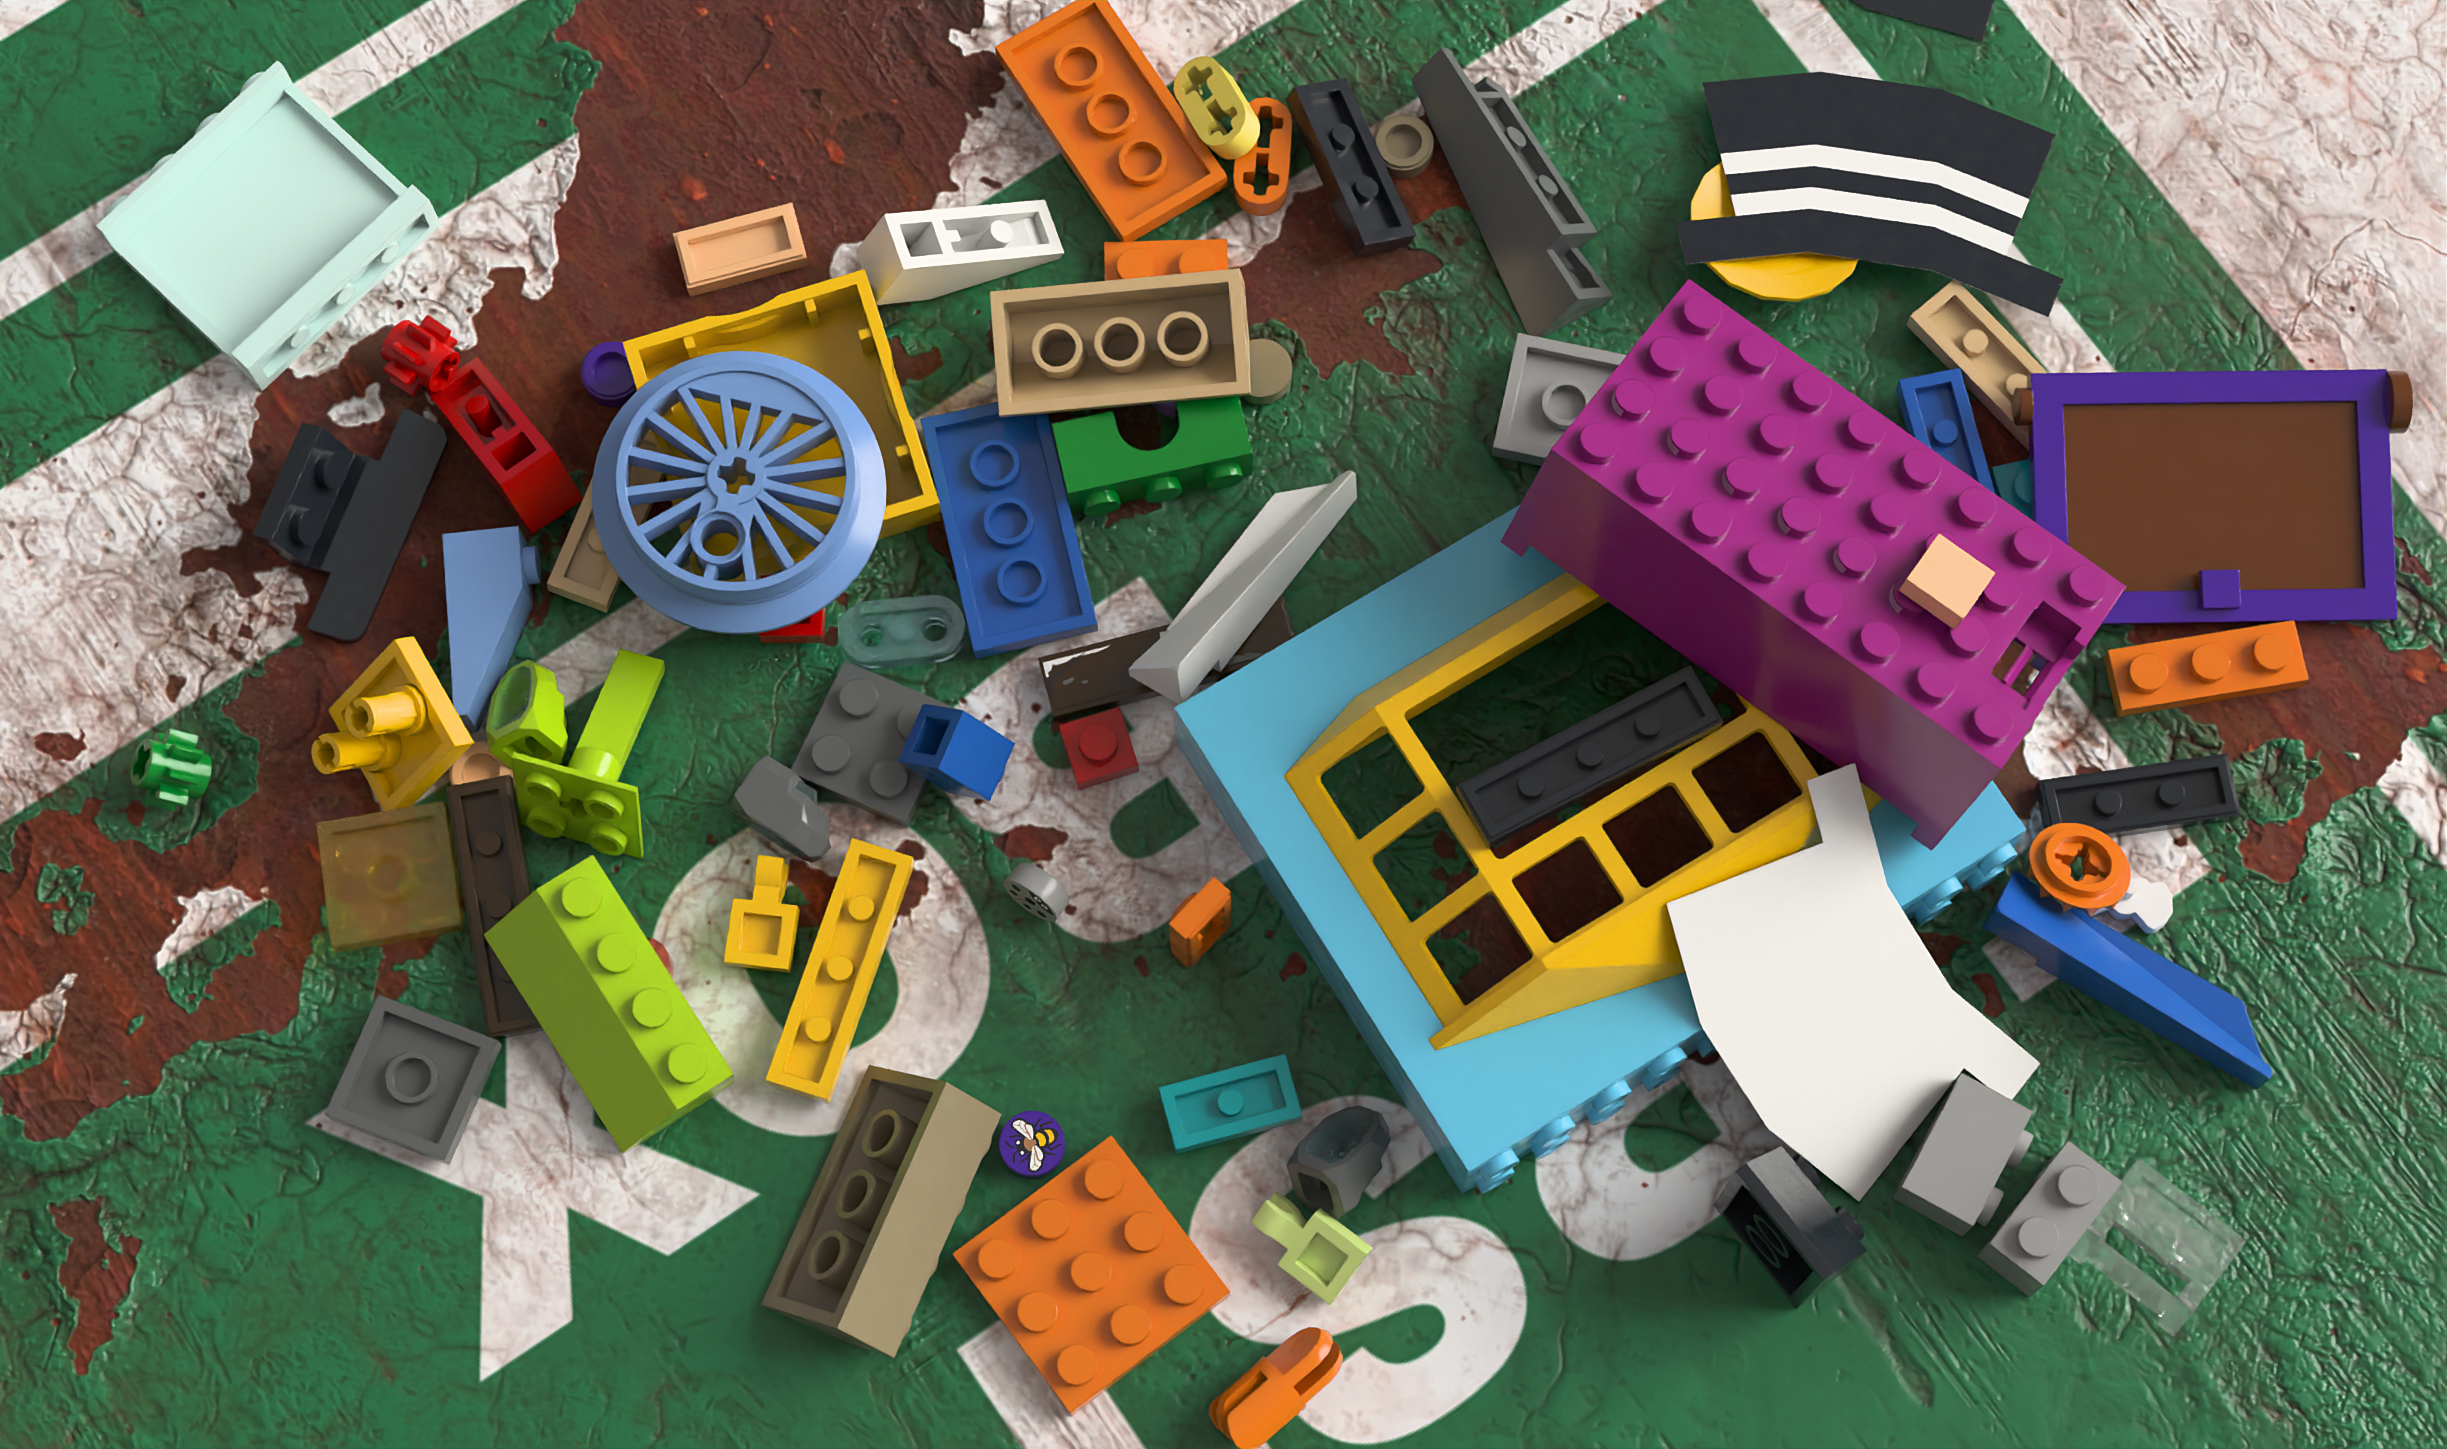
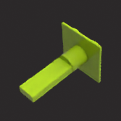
M619 649L567 767L516 752L513 753L512 764L521 825L528 826L531 830L544 837L559 838L563 836L588 843L597 851L607 855L616 856L623 853L642 859L644 850L638 787L618 782V779L664 675V660Z

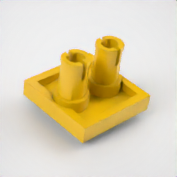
M412 636L394 639L329 708L328 711L340 732L319 736L320 740H315L311 753L314 765L323 774L361 768L388 816L406 812L474 742L415 637Z

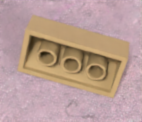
M1240 268L990 292L1000 418L1251 395L1250 344L1245 284Z

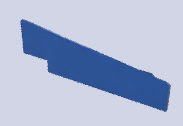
M2015 870L2012 872L1982 928L2038 958L2035 966L2256 1089H2259L2269 1081L2273 1072L2270 1066L2263 1061L2244 1001L2074 907L2063 913L2062 905L2051 896L2040 898V888L2019 872Z

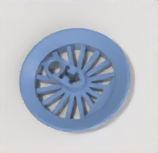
M754 351L718 352L684 361L665 370L647 382L623 405L611 422L597 454L592 480V507L596 529L611 565L622 581L647 605L674 621L699 630L720 634H755L777 630L814 615L832 603L857 578L868 562L882 529L886 509V477L881 451L866 418L845 392L831 380L808 366L774 354ZM694 398L720 404L726 442L725 448ZM680 402L710 451L662 418L661 415ZM734 407L749 411L740 445L738 442ZM763 416L776 417L756 443ZM795 422L813 426L812 429L774 449ZM649 429H651L694 461L641 449L639 446ZM832 438H835L843 456L840 458L786 465ZM633 465L687 478L630 486V475ZM738 475L747 476L749 485H741L738 494H730L728 492L727 484H735ZM846 476L843 498L788 485L791 483ZM688 498L640 526L637 525L632 514V505ZM779 501L838 516L828 534L825 535ZM765 513L776 519L815 549L803 560L795 564ZM697 515V519L666 558L649 543ZM759 532L783 570L778 574L762 579L757 578L754 548ZM719 533H728L735 536L738 540L736 548L725 556L711 555L706 552L704 546L713 535ZM692 552L698 567L704 573L703 577L680 568ZM744 572V579H745V581H741V582L718 581V580H730V579L736 578V577H738L739 575H741V574Z

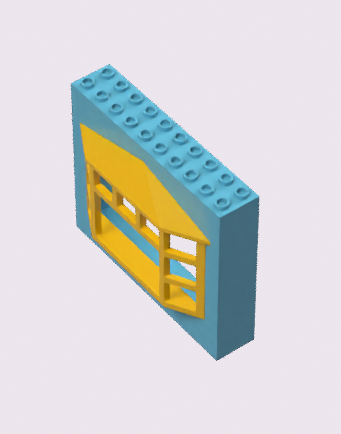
M1520 505L1174 707L1177 745L1461 1194L1476 1185L1482 1194L1499 1186L1515 1174L1513 1167L1519 1162L1520 1158L1533 1152L1537 1160L1556 1151L1571 1139L1568 1133L1576 1127L1577 1123L1588 1117L1594 1126L1608 1119L1626 1105L1623 1099L1632 1093L1631 1090L1643 1084L1646 1090L1650 1092L1665 1084L1680 1073L1681 1070L1678 1066L1688 1058V1055L1698 1050L1702 1058L1717 1052L1701 1027L1666 903L1823 843L1807 784L1808 780L1819 775L1786 728L1736 693L1746 708V713L1507 857L1498 859L1490 849H1487L1470 817L1407 721L1608 602L1530 546L1525 554L1520 557L1500 542ZM1760 732L1765 736L1800 788L1802 794L1741 832L1732 833L1692 775V771L1752 734ZM1389 733L1421 782L1424 791L1363 838L1358 839L1321 783V776L1339 761ZM1993 780L1932 851L1910 836L1918 825L1916 821L1860 782L1887 886L1908 920L1914 917L1919 925L1932 920L1952 905L1950 899L1962 891L1963 886L1968 884L1973 892L1984 888L2004 874L2006 870L2003 866L2011 862L2018 855L2013 848L2025 833L2026 828ZM1672 786L1711 842L1713 848L1650 887L1643 888L1603 830L1602 825L1664 787ZM1439 812L1476 867L1478 874L1412 922L1373 864V858L1431 813ZM1576 840H1583L1617 890L1623 903L1561 941L1553 943L1548 939L1516 890L1512 879ZM1490 894L1496 898L1531 952L1532 958L1474 1001L1465 1005L1428 950L1426 940L1476 902Z

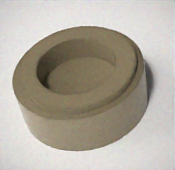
M1399 114L1385 119L1376 128L1373 139L1392 178L1410 179L1421 174L1429 166L1432 159L1434 141L1431 130L1422 120L1411 115Z
M1250 340L1251 395L1240 397L1253 404L1263 405L1275 402L1287 392L1291 384L1292 362L1290 356L1280 344L1272 340Z

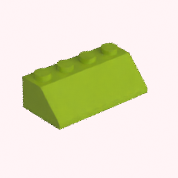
M593 855L537 888L484 934L490 947L622 1154H625L734 1084L732 1070Z

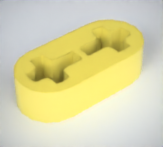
M1195 57L1188 61L1178 71L1174 79L1173 90L1176 99L1198 136L1220 158L1227 160L1237 159L1247 154L1259 137L1260 124L1234 78L1211 57ZM1205 82L1213 94L1207 100L1202 97L1203 93L1200 88ZM1227 115L1232 119L1231 126L1233 127L1228 134L1220 121Z

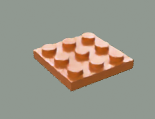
M1112 1135L953 1253L955 1260L1071 1416L1230 1296L1229 1289Z

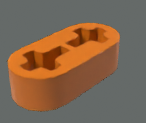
M1268 97L1256 98L1248 103L1257 116L1259 124L1260 119L1267 118L1272 120L1273 130L1270 133L1269 148L1258 147L1257 139L1255 145L1247 154L1234 160L1233 190L1235 200L1241 209L1255 216L1271 215L1278 211L1286 202L1289 188L1292 145L1291 113L1283 103ZM1257 165L1268 166V183L1271 186L1267 187L1266 195H1255L1253 185H1251L1254 184L1256 179Z

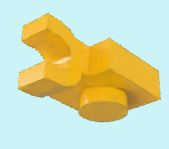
M758 855L752 900L733 898L723 961L726 965L791 973L800 909L797 905L781 904L785 895L790 868L788 864H785L784 858Z

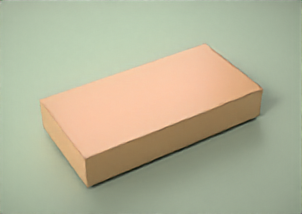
M792 203L673 233L690 297L809 266Z

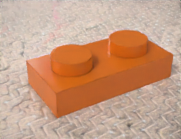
M1227 239L1104 242L1105 281L1227 270Z

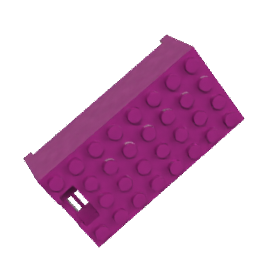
M1690 279L1686 281L1551 448L1500 541L1520 557L1525 554L1530 546L1837 766L1842 768L1855 763L1860 782L1916 821L1918 825L1910 836L1931 851L2001 771L2045 707L2043 705L2077 656L2086 647L2127 587ZM1938 534H1941L1995 572L1990 582L1955 630L1899 591ZM2014 640L2024 649L2001 681L1992 675L1991 671ZM2033 654L2035 656L2029 665L2038 670L2039 673L2022 696L2010 686Z

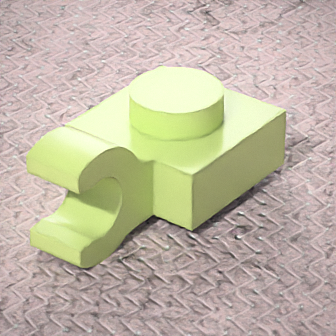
M1275 1192L1270 1200L1264 1202L1251 1220L1252 1224L1261 1232L1288 1249L1277 1265L1329 1305L1339 1296L1373 1249V1247L1321 1208L1307 1222L1300 1210L1278 1192Z

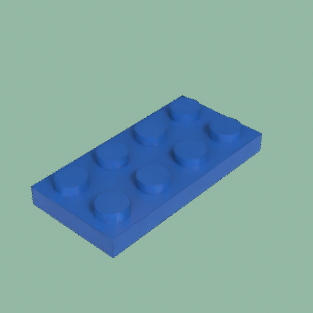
M998 402L920 419L975 659L1098 631V623L1048 414L1000 418Z

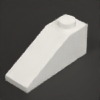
M1034 200L884 214L856 250L862 269L866 271L876 305L933 299L1058 260L1064 254L1046 201Z

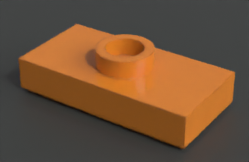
M1214 876L1198 893L1193 892L1177 907L1169 919L1171 954L1187 968L1189 966L1193 967L1232 926L1231 891Z

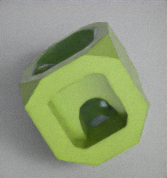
M526 660L508 670L501 678L491 697L486 725L489 752L512 770V755L514 752L558 765L563 762L568 742V735L566 733L567 721L564 713L565 696L559 692L554 672L538 663Z

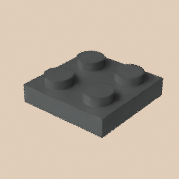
M844 660L791 770L796 772L806 785L907 828L930 781L899 763L898 759L923 704L957 708Z
M378 994L324 1115L330 1120L450 1165L502 1045L496 1039Z

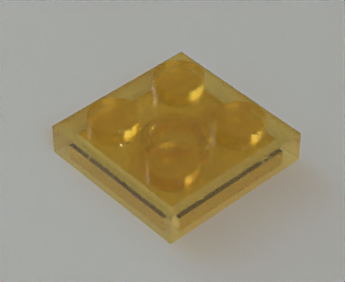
M445 801L316 823L331 947L336 952L465 930L450 812Z

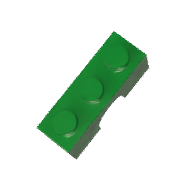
M1239 396L1175 402L1177 434L1166 446L1152 451L1138 450L1128 445L1122 439L1117 429L1113 411L1053 423V438L1071 514L1084 511V514L1087 516L1105 515L1119 509L1121 503L1142 498H1145L1150 503L1165 502L1178 497L1184 489L1206 485L1207 488L1214 490L1229 488L1240 483L1243 480V476L1253 475V452Z

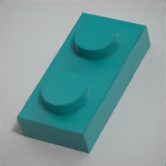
M1285 1054L1159 1087V1094L1176 1155L1299 1122L1303 1118Z

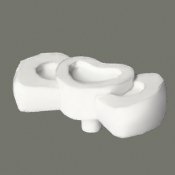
M2142 877L2131 878L2128 890L2113 910L2100 908L2093 915L2107 911L2117 920H2125L2132 917L2143 932L2153 934L2164 927L2173 913L2172 894L2164 882L2149 883L2147 879Z

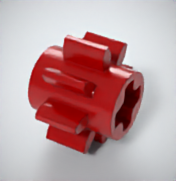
M429 315L425 316L420 326L410 320H403L394 326L385 338L381 349L382 358L388 362L383 371L391 376L390 382L413 397L418 393L422 385L432 392H437L445 387L456 373L460 362L459 353L453 350L458 340L450 336L452 330Z

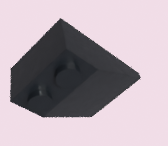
M1781 1146L1745 1163L1735 1171L1713 1206L1798 1309L1856 1263L1867 1250L1860 1242L1864 1238V1233L1853 1216L1842 1206L1833 1209L1817 1190L1822 1185V1182L1812 1166L1799 1154L1791 1158Z

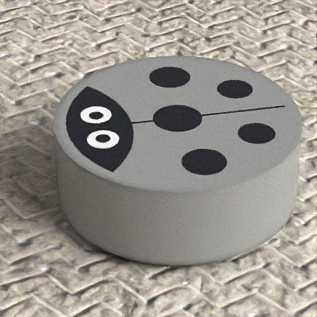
M1030 863L1017 864L1004 881V887L1009 895L1027 911L1043 920L1055 922L1069 904V896L1065 888L1050 874Z

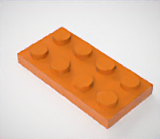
M1075 0L995 46L997 59L1120 242L1137 240L1228 186V176L1207 145L1200 139L1191 122L1108 0Z

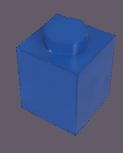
M923 704L898 762L950 794L990 801L997 784L1004 775L1006 763L1015 743L964 710Z

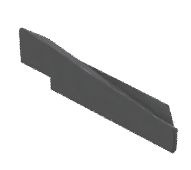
M1440 48L1414 75L1412 84L1527 334L1543 338L1605 305L1614 297L1577 249L1582 248L1598 232L1505 89L1487 76L1476 84L1472 83L1453 56V52L1448 48Z

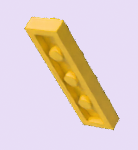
M852 838L765 1079L768 1085L830 1104L915 862L913 857Z

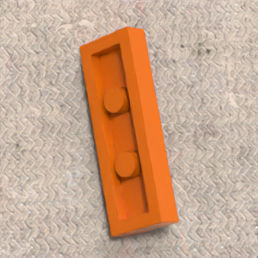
M2294 620L2111 649L2103 656L2117 717L2300 688L2309 680Z

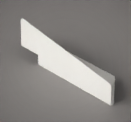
M1348 470L1340 474L1329 484L1275 493L1166 629L1167 633L1129 668V675L1180 705L1190 697L1212 668L1221 672L1356 500V473Z

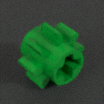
M168 728L165 734L157 732L154 740L144 739L138 745L132 759L130 776L133 785L147 790L144 804L174 811L177 805L186 807L188 798L198 800L204 794L210 780L212 762L210 756L204 753L203 750L195 749L198 735Z

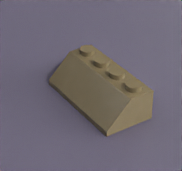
M869 1065L761 1305L855 1346L894 1358L902 1339L910 1329L912 1316L929 1278L937 1268L941 1250L956 1217L963 1209L965 1196L982 1158L990 1148L992 1135L1002 1114L947 1082Z

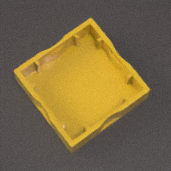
M865 269L780 294L761 306L732 315L707 316L622 342L637 391L651 379L675 365L699 356L718 352L754 351L774 354L797 361L814 369L831 380L856 404L866 418L877 440L883 459L887 490L886 509L878 540L943 520L939 499L914 421L909 415L894 368L891 349ZM694 398L725 448L726 442L720 404ZM680 402L661 415L662 418L710 451ZM734 407L738 442L740 445L749 411ZM763 416L756 443L776 417ZM795 422L774 449L812 429L813 426ZM650 429L654 440L658 444L656 445L657 449L659 450L660 448L663 454L694 461ZM832 438L786 465L840 458L843 456L835 438ZM665 473L667 481L687 479ZM738 475L735 484H727L728 492L730 494H738L741 485H749L747 476ZM846 476L791 483L788 485L843 498ZM688 498L671 500L672 505L675 506ZM779 501L825 535L828 534L838 516ZM765 513L795 564L803 560L815 549L776 519ZM697 515L679 525L682 536L697 519ZM759 532L754 548L757 577L782 570ZM719 533L713 535L707 541L704 549L711 555L725 556L736 548L738 540L735 536L728 533ZM692 552L689 560L693 573L703 577L704 573L698 567ZM743 572L741 575H739L738 577H736V578H733V579H730V580H718V581H729V582H741V581H745V579H744V572Z

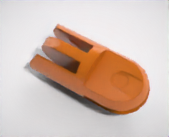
M1308 1327L1296 1332L1267 1357L1262 1356L1247 1372L1210 1404L1208 1415L1212 1424L1238 1448L1259 1449L1292 1418L1306 1408V1403L1337 1375L1343 1360L1338 1343L1333 1342L1331 1334L1324 1329Z

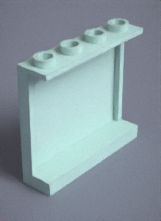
M277 60L265 72H259L250 77L243 85L240 95L220 113H214L205 118L198 126L195 136L175 154H169L160 159L151 170L150 177L135 191L114 201L107 209L104 219L96 227L111 249L263 391L433 233L441 223L430 200L413 184L409 188L405 187L294 85L284 66Z

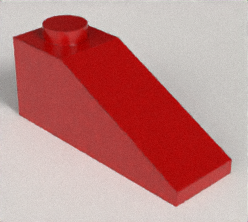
M478 357L459 368L449 383L437 392H432L429 389L426 390L438 410L531 534L548 523L555 521L564 512L583 500L581 493L553 448Z

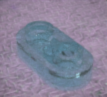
M940 595L861 602L846 611L841 618L838 628L839 641L846 657L855 665L866 669L947 661L962 649L967 635L965 619L961 609L951 599ZM931 625H941L947 630L945 636L938 641L926 639L924 632ZM869 631H879L884 635L882 642L877 646L867 647L861 643L863 635Z

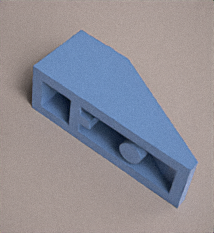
M519 526L442 534L453 706L468 733H475L480 730L490 707L491 697L506 670L533 607L532 584H538L542 581L537 546L528 545Z

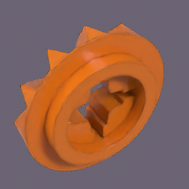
M2059 823L2049 826L2035 837L2027 853L2030 861L2027 877L2039 882L2040 898L2053 896L2061 901L2063 913L2073 907H2078L2091 917L2100 908L2113 910L2130 885V866L2122 849L2109 836L2087 825ZM2078 856L2083 858L2081 866L2083 867L2084 877L2082 881H2075L2070 876V865L2075 863Z

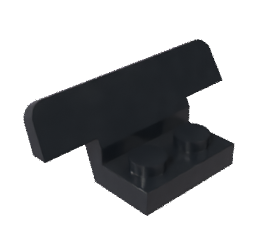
M403 407L380 461L370 457L354 454L323 427L302 422L252 535L292 566L328 578L307 626V629L316 636L346 644L356 643L365 637L447 449V435L441 425Z

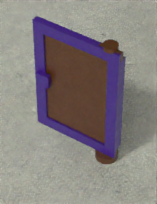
M2387 369L2031 373L2027 376V388H2015L2012 400L2014 424L2016 426H2028L2032 520L2127 586L2101 625L2278 623L2294 620L2295 623L2390 622L2398 619L2390 434L2405 433L2411 422L2413 391L2407 372L2387 371Z

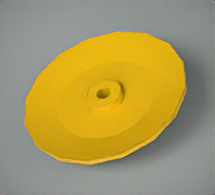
M1722 162L1703 176L1690 204V220L1736 216ZM1803 252L1704 263L1729 286L1761 300L1799 302L1832 291L1853 273L1858 259Z

